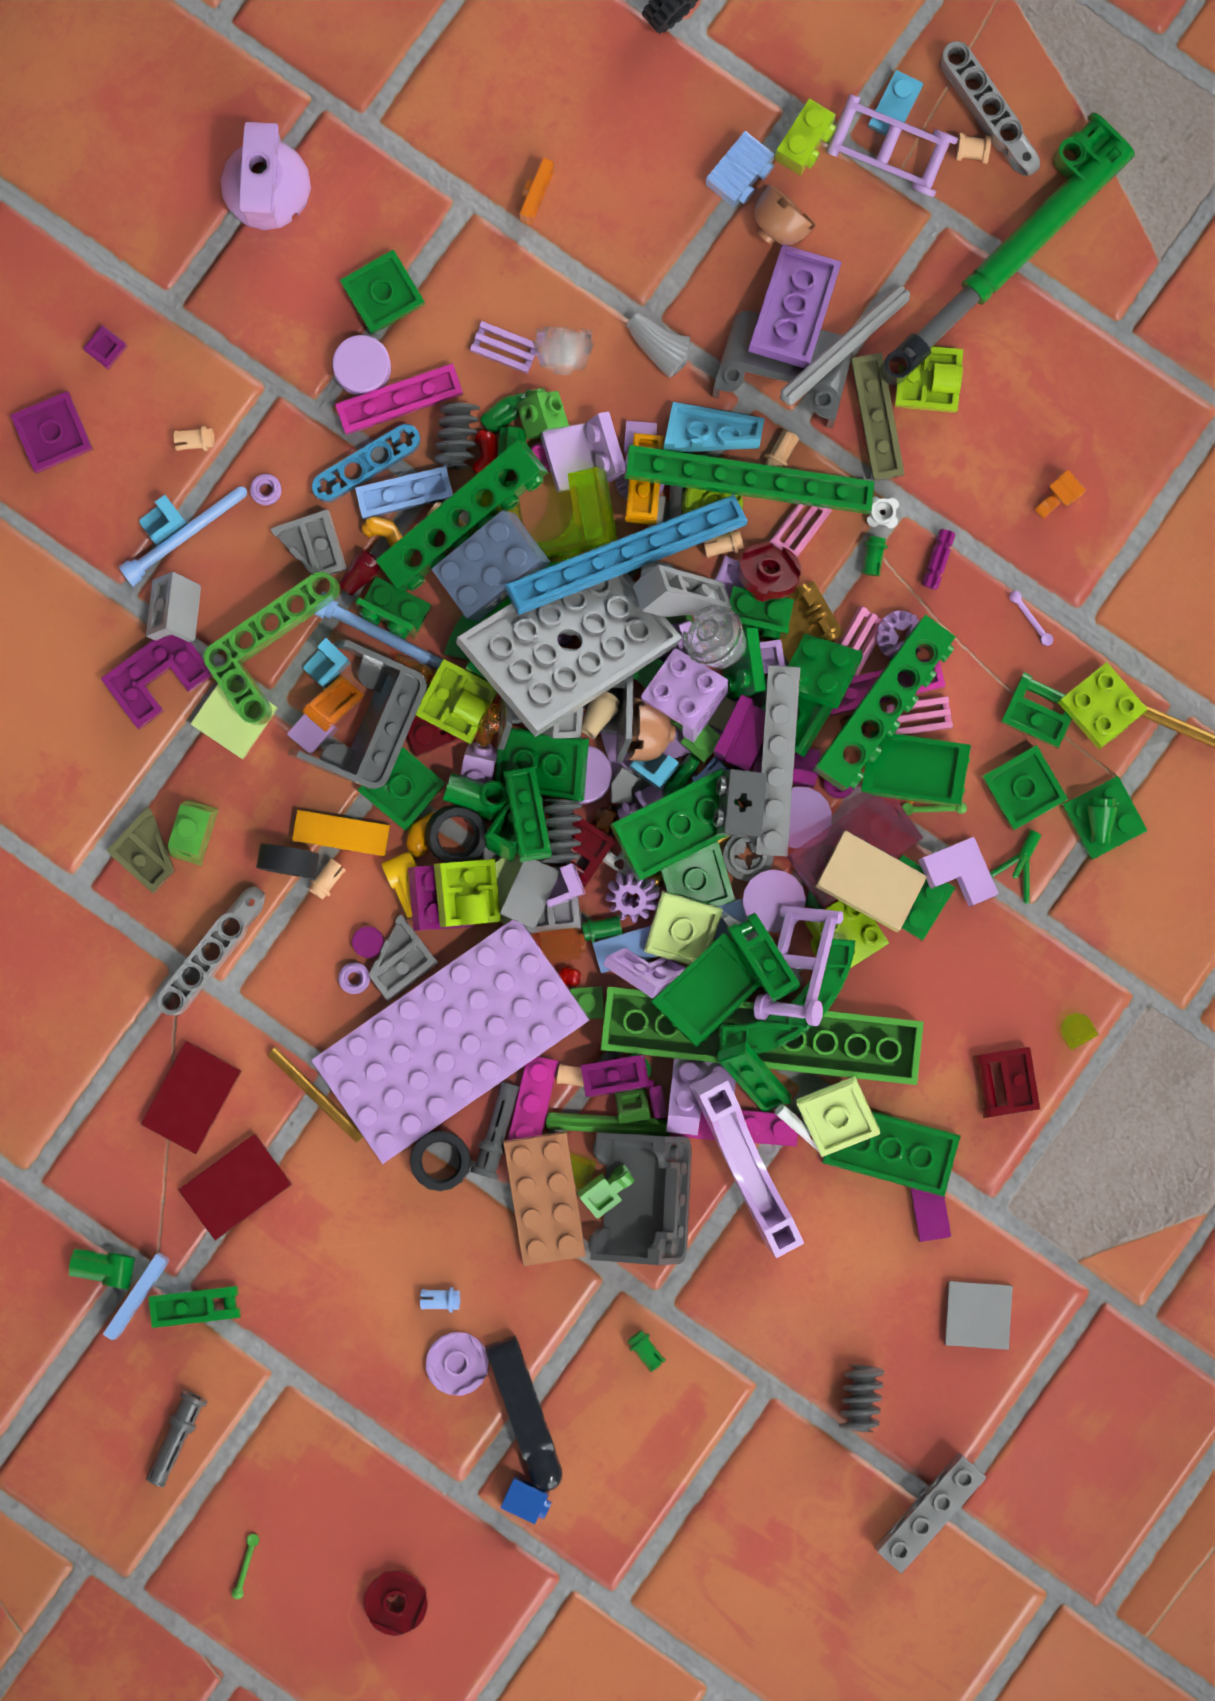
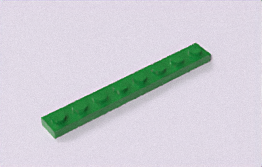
M629 445L627 448L624 479L868 515L872 512L874 481Z

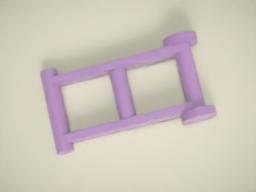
M849 93L826 153L838 157L839 152L852 156L912 181V189L934 197L936 190L931 187L949 143L956 144L958 138L938 129H935L934 133L931 134L859 104L861 98ZM856 110L890 124L876 159L842 145ZM902 129L936 143L922 178L888 164Z
M782 906L780 914L781 918H784L778 949L790 968L813 970L805 1005L779 1003L776 1001L772 1003L767 993L766 995L759 994L754 1003V1015L756 1019L766 1020L769 1014L805 1018L808 1025L818 1026L822 1019L823 1007L822 1003L817 1000L835 926L842 923L843 912ZM796 920L825 923L816 958L787 954Z

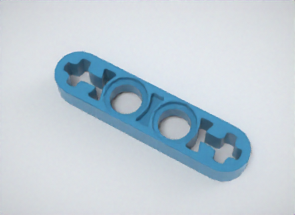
M409 424L400 425L320 473L312 483L314 495L322 502H333L413 454L419 448L421 442L418 430ZM401 433L413 434L414 437L411 439L412 445L409 447L405 443L396 447L399 454L394 456L392 447L387 441L392 439L395 445L402 440ZM383 447L388 451L389 457L384 463L377 464L371 459V453L375 448ZM352 463H356L362 468L361 476L355 480L348 479L344 474L345 468ZM339 471L340 477L346 486L341 488L338 482L331 487L332 494L327 495L326 492L319 493V490L322 488L321 482L324 480L328 484L337 480L334 473Z

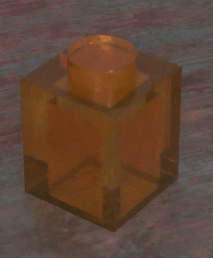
M577 927L539 932L541 950L550 963L581 960L580 953L586 952L584 933L578 934Z

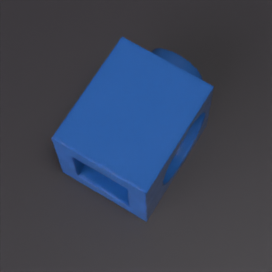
M514 1476L500 1508L535 1524L538 1517L545 1518L552 1502L547 1500L549 1491L539 1490L534 1484Z

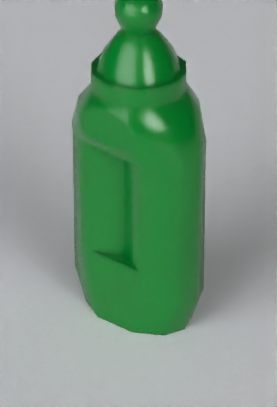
M528 389L525 393H516L515 395L504 397L483 413L480 421L488 431L494 434L498 433L500 428L506 427L520 416L516 404L528 398L527 393L531 390Z
M689 753L664 785L663 797L687 784L700 763L696 756Z

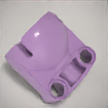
M245 122L243 146L236 149L224 164L220 179L223 200L230 212H233L235 217L246 226L261 230L281 228L292 222V215L296 213L299 216L307 205L311 191L308 168L294 149L281 142L277 123ZM258 162L267 164L266 170L261 174H255L251 171L253 165Z

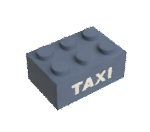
M502 510L431 570L465 617L480 621L509 597L505 590V584L540 571L551 562L516 514Z

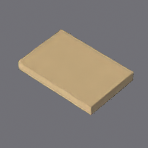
M844 831L815 887L893 931L899 932L927 876L853 834Z

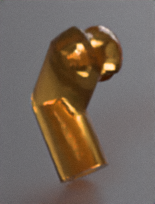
M397 653L394 661L421 673L426 680V685H428L430 679L433 678L432 669L416 659Z
M500 703L494 704L491 707V712L481 722L476 736V742L481 746H488L492 741L493 735L499 729Z

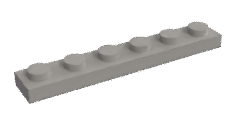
M768 665L761 773L767 774L762 837L757 838L756 855L788 857L800 667Z

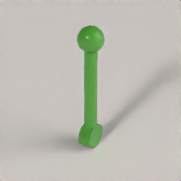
M962 802L961 806H913L910 803H906L902 806L901 811L905 816H911L915 812L956 811L959 814H964L967 811V805Z
M250 1534L247 1537V1552L237 1585L231 1591L234 1599H241L244 1595L242 1588L254 1547L260 1541L257 1534Z

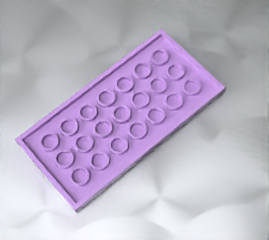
M511 920L311 1061L379 1160L384 1164L590 1019L525 925Z

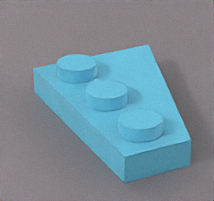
M673 402L663 450L695 452L756 449L760 447L765 418Z

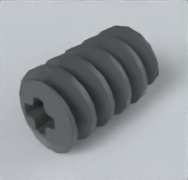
M456 402L440 407V412L446 417L439 419V425L445 429L437 432V437L443 441L436 444V449L441 452V454H437L434 458L436 463L454 470H473V467L465 464V460L474 459V455L467 452L466 448L476 446L475 442L467 438L470 435L477 434V430L469 427V424L479 420L477 417L470 415L471 411L480 410L478 405Z
M545 799L544 801L552 804L543 808L544 813L551 816V818L545 819L546 827L551 829L547 832L552 857L540 859V862L543 864L569 865L572 860L580 858V854L571 850L573 847L581 845V842L573 839L572 835L581 833V829L573 826V823L582 820V817L574 814L573 810L582 808V804L572 800Z
M847 1364L853 1367L854 1370L844 1373V1376L852 1380V1383L843 1385V1389L850 1392L851 1396L842 1398V1402L849 1405L850 1409L841 1411L840 1415L848 1418L849 1422L841 1423L839 1427L851 1431L874 1432L870 1428L879 1426L880 1421L871 1416L879 1414L881 1408L872 1403L882 1400V1395L874 1392V1390L883 1388V1382L875 1379V1377L884 1375V1370L875 1366Z

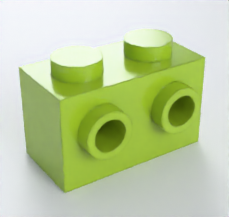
M809 98L778 146L775 161L799 176L802 175L806 167L811 169L820 155V152L817 151L823 141L829 142L837 128L834 126L836 114Z

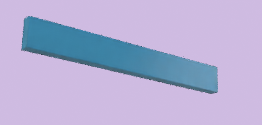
M731 495L505 584V590L517 615H520L746 526L748 520L735 495Z

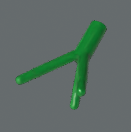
M1030 830L1018 854L990 872L993 878L1017 863L1012 877L1016 879L1023 868V902L1025 904L1030 902V858L1041 838V834Z

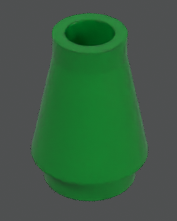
M1090 797V804L1087 805L1092 842H1111V834L1118 806L1115 805L1116 798Z

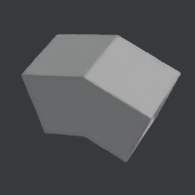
M622 764L613 774L610 783V799L612 803L632 802L631 789L639 779L637 774Z

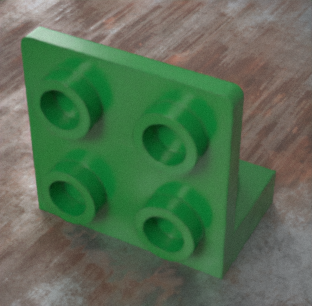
M377 576L364 600L358 597L355 602L359 609V614L362 615L361 618L376 626L380 622L388 625L387 628L390 629V633L406 640L407 636L416 638L432 607L430 603L406 591L397 590L394 585Z

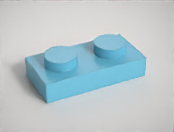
M896 70L875 111L905 123L924 83ZM872 117L868 128L886 136L890 124Z

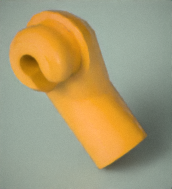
M372 516L367 518L366 522L362 524V532L365 536L369 538L375 535L384 536L391 547L402 538L400 531L392 520Z
M434 811L410 826L406 845L407 849L415 857L423 856L428 850L425 844L426 824Z

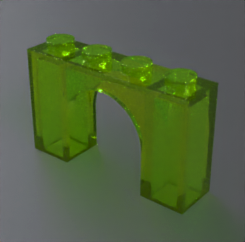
M594 467L567 473L573 506L571 522L565 532L556 539L548 542L535 541L548 559L561 557L563 561L578 556L580 552L591 551L617 540L605 470ZM490 490L485 492L482 497V503L487 507L493 500ZM519 502L513 509L509 510L508 512L515 513L523 524L521 507Z

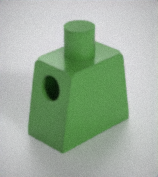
M190 800L181 803L168 843L171 857L202 866L219 809Z

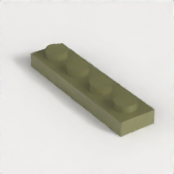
M882 353L851 358L873 481L902 477L905 474L889 387L880 374V368L884 362Z

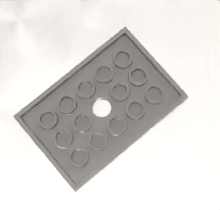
M624 573L520 615H517L511 603L458 636L456 644L536 737L676 647L681 642L682 636L665 617L641 611L633 587L635 582L627 573ZM562 633L569 636L576 635L581 641V647L576 651H566L559 646L557 637Z

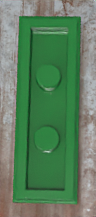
M535 766L504 771L520 862L552 857Z
M746 1042L718 1051L719 1063L763 1112L777 1108L781 1104L787 1105L791 1103V1093Z

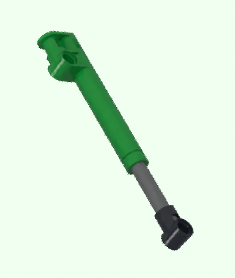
M1095 112L1088 115V123L1079 132H1073L1067 139L1062 141L1054 153V166L1067 180L973 271V274H970L962 281L963 289L917 334L911 333L893 352L888 354L880 368L881 377L886 383L891 385L902 383L931 354V348L977 303L983 305L992 297V294L996 293L1135 157V152L1131 145L1101 115ZM1063 151H1072L1076 156V160L1070 161L1066 159ZM889 363H900L903 367V373H893L889 369Z

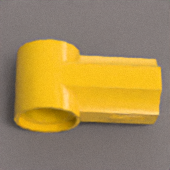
M408 851L381 863L392 889L395 888L407 917L411 918L412 909L408 868L417 867L412 853Z

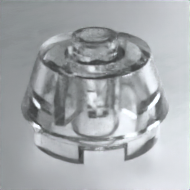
M565 326L536 328V340H533L540 367L553 369L554 374L561 375L572 374V370L585 369L595 344L592 342V330L580 328V332H576V329H569Z
M715 605L702 608L692 616L695 621L690 626L688 633L683 632V644L693 661L723 669L735 664L741 658L746 648V637L740 618L734 611L725 608L719 609Z

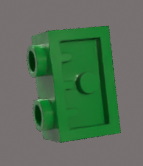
M736 586L732 587L730 596L732 609L727 612L725 624L731 625L730 630L739 632L744 629L758 628V631L762 632L761 637L770 640H780V636L786 637L788 635L794 599L784 597L761 602L756 600L747 589Z

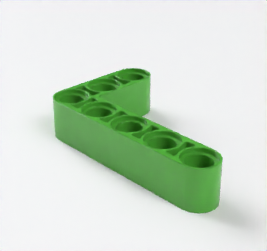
M316 572L215 641L205 650V665L245 722L254 725L265 724L272 715V707L243 663L338 597L340 585L330 574ZM323 579H328L330 582L329 592L319 595L316 591L317 584ZM297 597H302L305 602L303 610L299 613H293L291 610L292 601ZM271 615H276L279 619V624L275 630L268 631L265 627L266 619ZM245 633H251L253 637L252 645L247 649H242L240 646L241 636ZM224 650L227 654V661L223 666L217 667L214 663L215 654ZM242 676L245 681L244 688L240 692L235 693L231 688V683L234 678ZM259 702L262 706L261 715L252 719L249 715V707L252 703Z

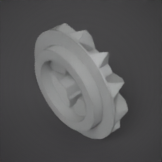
M733 836L727 842L723 853L726 869L731 875L739 880L750 881L759 873L770 870L773 863V856L762 855V857L753 859L750 870H748L745 860H740L734 856L744 853L746 843H749L751 852L756 853L757 838Z

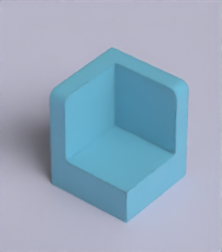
M166 495L156 500L155 503L158 506L139 520L156 546L187 525Z
M327 638L317 646L319 651L303 667L324 689L351 664L349 659Z
M662 754L660 757L650 761L633 760L630 764V770L660 791L678 768L679 762L670 755L666 757Z

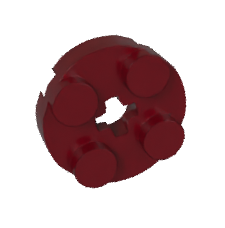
M769 542L757 543L748 547L743 553L737 569L743 586L752 593L756 600L761 602L768 601L769 599H781L792 594L797 589L801 574V564L796 555L783 547V550L774 548V543ZM767 567L770 571L775 570L776 572L775 574H768L764 571V568Z
M388 1570L381 1573L370 1583L364 1597V1608L370 1623L376 1630L391 1636L403 1635V1633L417 1628L423 1621L428 1608L427 1590L424 1584L415 1575L404 1570ZM399 1594L402 1596L401 1601L405 1603V1607H398L396 1611L390 1609L391 1603L387 1602V1599Z

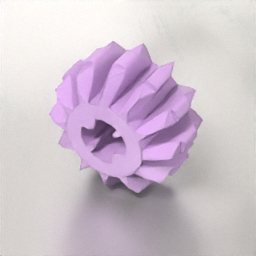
M631 868L628 869L627 876L622 872H618L615 876L616 881H610L607 886L611 892L607 893L606 900L614 902L610 907V911L616 912L620 910V920H624L626 915H630L633 923L637 922L639 915L644 919L649 918V910H656L658 905L654 899L660 895L659 890L651 889L656 883L655 879L637 881ZM628 892L631 895L637 893L639 896L637 899L634 896L629 898L627 894Z

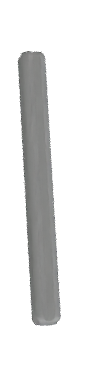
M903 286L896 287L781 389V400L785 401L788 405H793L902 308L909 301L910 292Z

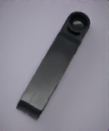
M516 1335L503 1339V1341L488 1344L485 1347L531 1480L539 1490L552 1491L561 1483L563 1476L562 1467Z

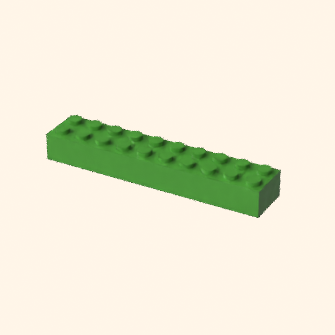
M608 987L601 1050L719 1063L718 1051L721 1025L747 1024L759 1021L760 1019H756L754 1015V1003L744 1002L705 1041L695 1047L651 1003L654 998L649 997L640 990ZM827 1011L822 1016L818 1026H812L787 1044L768 1052L757 1054V1056L769 1069L847 1078L855 1076L856 1079L917 1085L924 1022Z

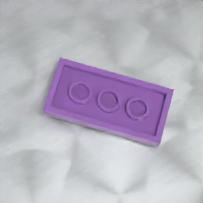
M782 245L748 352L804 369L810 365L842 262Z

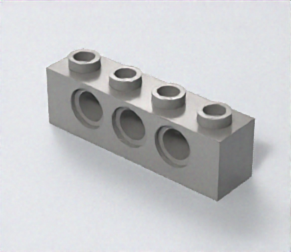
M958 1452L875 1546L877 1552L902 1574L982 1484L986 1476Z

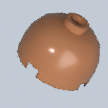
M770 184L756 201L754 218L760 227L757 233L769 244H772L774 241L782 245L798 243L814 229L816 224L806 213L801 215L802 212L796 207L797 205Z
M633 698L632 741L627 750L629 755L625 759L629 761H650L660 757L667 749L669 742L672 743L674 741L675 725L671 724L670 717L645 703L642 699Z

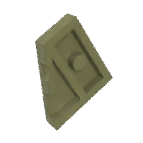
M148 807L107 850L116 861L153 894L175 872L153 812Z

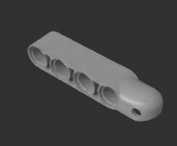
M960 41L949 43L945 47L940 61L942 72L987 136H991L992 145L1002 152L1013 170L1023 176L1028 177L1040 168V158L1023 133L1020 121L969 47ZM957 54L962 58L963 63L954 65L948 60V56ZM974 79L981 87L977 90H971L966 86L965 81ZM993 105L997 108L998 113L996 115H987L982 107ZM1002 130H1010L1014 133L1015 139L1006 141L1001 137L1000 132Z
M255 886L245 889L227 912L215 922L159 992L157 1005L161 1012L166 1015L177 1016L187 1010L247 934L248 927L262 911L265 901V893ZM254 899L255 904L250 907L249 901ZM230 919H237L240 924V930L234 936H228L224 930L225 923ZM216 943L220 948V955L216 960L209 961L205 957V949L209 944ZM196 968L200 972V980L196 985L190 986L185 980V974L189 969ZM175 992L180 996V1005L177 1009L170 1010L166 1007L165 999L167 995Z

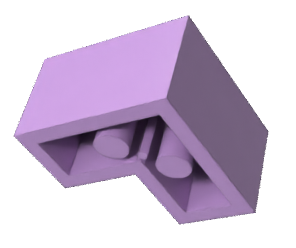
M674 1058L666 1132L698 1135L701 1108L690 1087L691 1084L719 1071L728 1080L735 1094L736 1081L720 1063Z

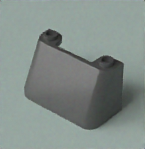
M597 1133L593 1145V1153L600 1164L606 1165V1179H609L615 1168L624 1163L635 1181L629 1187L619 1192L622 1201L604 1214L603 1228H598L591 1234L588 1242L589 1251L591 1252L590 1260L649 1265L681 1264L687 1253L692 1157L690 1140L687 1137Z

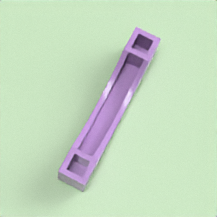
M716 1071L691 1084L690 1087L766 1247L778 1258L804 1244L791 1214L780 1197L756 1149L744 1120L741 1107L728 1080L719 1071Z

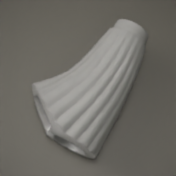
M640 313L633 316L626 324L637 344L668 378L676 375L687 364L690 336L670 333L645 316L643 317Z

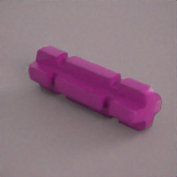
M947 529L939 530L936 539L938 543L933 548L927 566L929 571L926 572L922 582L924 587L932 590L938 589L942 579L940 574L944 573L951 551L949 546L953 545L955 539L954 532Z

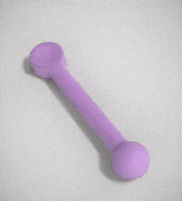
M1018 591L1011 592L1009 596L1010 601L1019 606L1041 636V644L1044 646L1051 645L1053 643V636L1045 633L1021 600V593Z

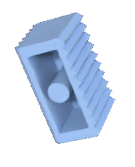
M744 131L707 176L706 186L732 207H735L739 201L745 204L754 193L755 189L752 186L758 178L765 180L775 167L772 164L774 153L748 132Z

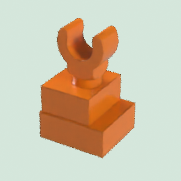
M1066 470L1049 486L1053 494L1039 504L1035 511L1044 519L1060 503H1063L1067 508L1075 500L1077 501L1083 496L1087 490L1069 470Z

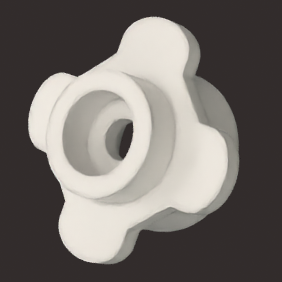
M876 496L873 497L872 512L867 518L868 525L871 527L884 525L889 529L894 528L898 523L895 516L899 502L895 498L879 499ZM885 510L886 514L881 515L880 511Z

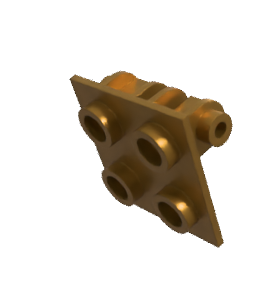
M814 581L801 585L795 589L796 591L786 597L794 599L788 627V635L786 637L780 636L783 654L789 663L804 634L831 642L842 637L844 634Z

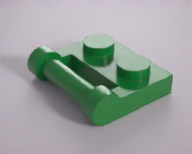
M1023 672L1001 723L1058 749L1072 718L1066 711L1061 715L1024 698L1026 690L1060 705L1058 702L1066 694L1032 679V675Z

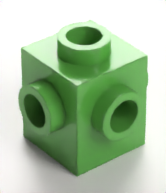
M544 388L535 389L527 393L528 398L516 404L527 439L541 438V433L545 431L569 427L559 391L545 392Z

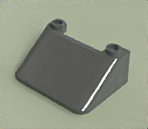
M743 311L733 319L712 397L719 398L720 391L732 392L737 390L743 383L745 372L789 383L804 370V368L748 352L760 313ZM820 330L810 364L842 335ZM853 351L811 388L815 390L813 408L819 416L828 419V428H833Z

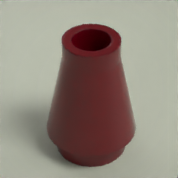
M365 549L359 554L356 553L343 579L339 583L340 587L346 593L353 596L380 573V566L375 561L377 558Z

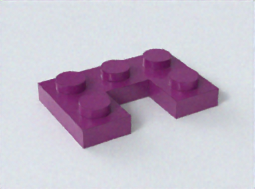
M171 634L156 641L152 640L103 676L101 680L137 729L140 730L164 712L146 687L171 668L190 693L213 675L191 642Z

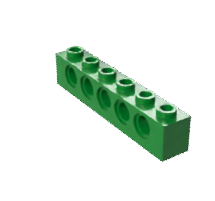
M517 440L375 561L397 590H416L425 582L424 577L432 571L431 569L502 510L509 511L520 502L519 497L527 490L531 492L538 488L544 481L542 477L548 473L547 469L527 443ZM514 470L517 480L513 486L508 487L506 476L510 471ZM490 490L493 500L489 506L485 507L482 503V497L485 492ZM463 511H467L469 521L464 527H461L458 522L459 515ZM442 530L445 534V542L442 546L438 547L435 543V536ZM419 550L422 560L415 567L411 559L413 553Z
M926 614L920 618L812 770L842 792L848 789L849 786L854 789L864 776V773L860 770L865 763L869 761L872 764L881 753L883 748L879 746L880 742L885 736L891 738L901 723L897 719L903 710L908 713L918 701L919 697L915 695L921 685L926 688L937 674L933 668L938 661L941 660L944 663L955 649L951 643L956 636ZM917 647H923L929 652L930 658L928 662H921L917 659L915 654ZM899 672H905L911 677L912 683L910 687L905 688L898 683L897 677ZM882 697L889 698L893 702L894 708L892 713H886L881 710L879 701ZM868 722L875 727L876 734L874 738H867L862 734L861 726L863 723ZM845 748H852L856 751L858 759L855 764L845 761L843 757Z

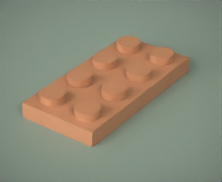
M562 1131L505 1140L504 1148L523 1266L586 1257L567 1132Z

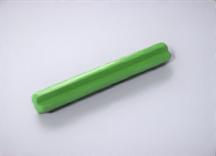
M550 1112L547 1114L546 1121L547 1128L552 1130L669 1136L671 1133L666 1132L667 1119L650 1118L649 1120L619 1124L618 1116Z

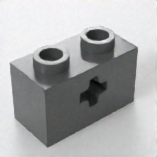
M730 769L723 771L722 776L718 777L716 793L720 795L719 808L715 809L713 824L717 827V835L751 839L762 837L767 783L766 773ZM738 799L739 802L743 803V808L739 809L738 805H734V800Z

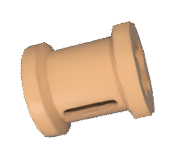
M960 132L956 160L961 161L963 158L981 160L983 164H987L990 154L991 136L986 135L985 138L969 137L965 133Z

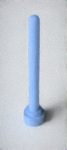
M243 486L237 487L139 560L133 559L131 562L127 560L118 568L132 587H134L143 580L141 577L146 574V569L247 496V489Z
M335 600L314 614L322 619L334 617L435 670H438L443 659L339 607V603Z

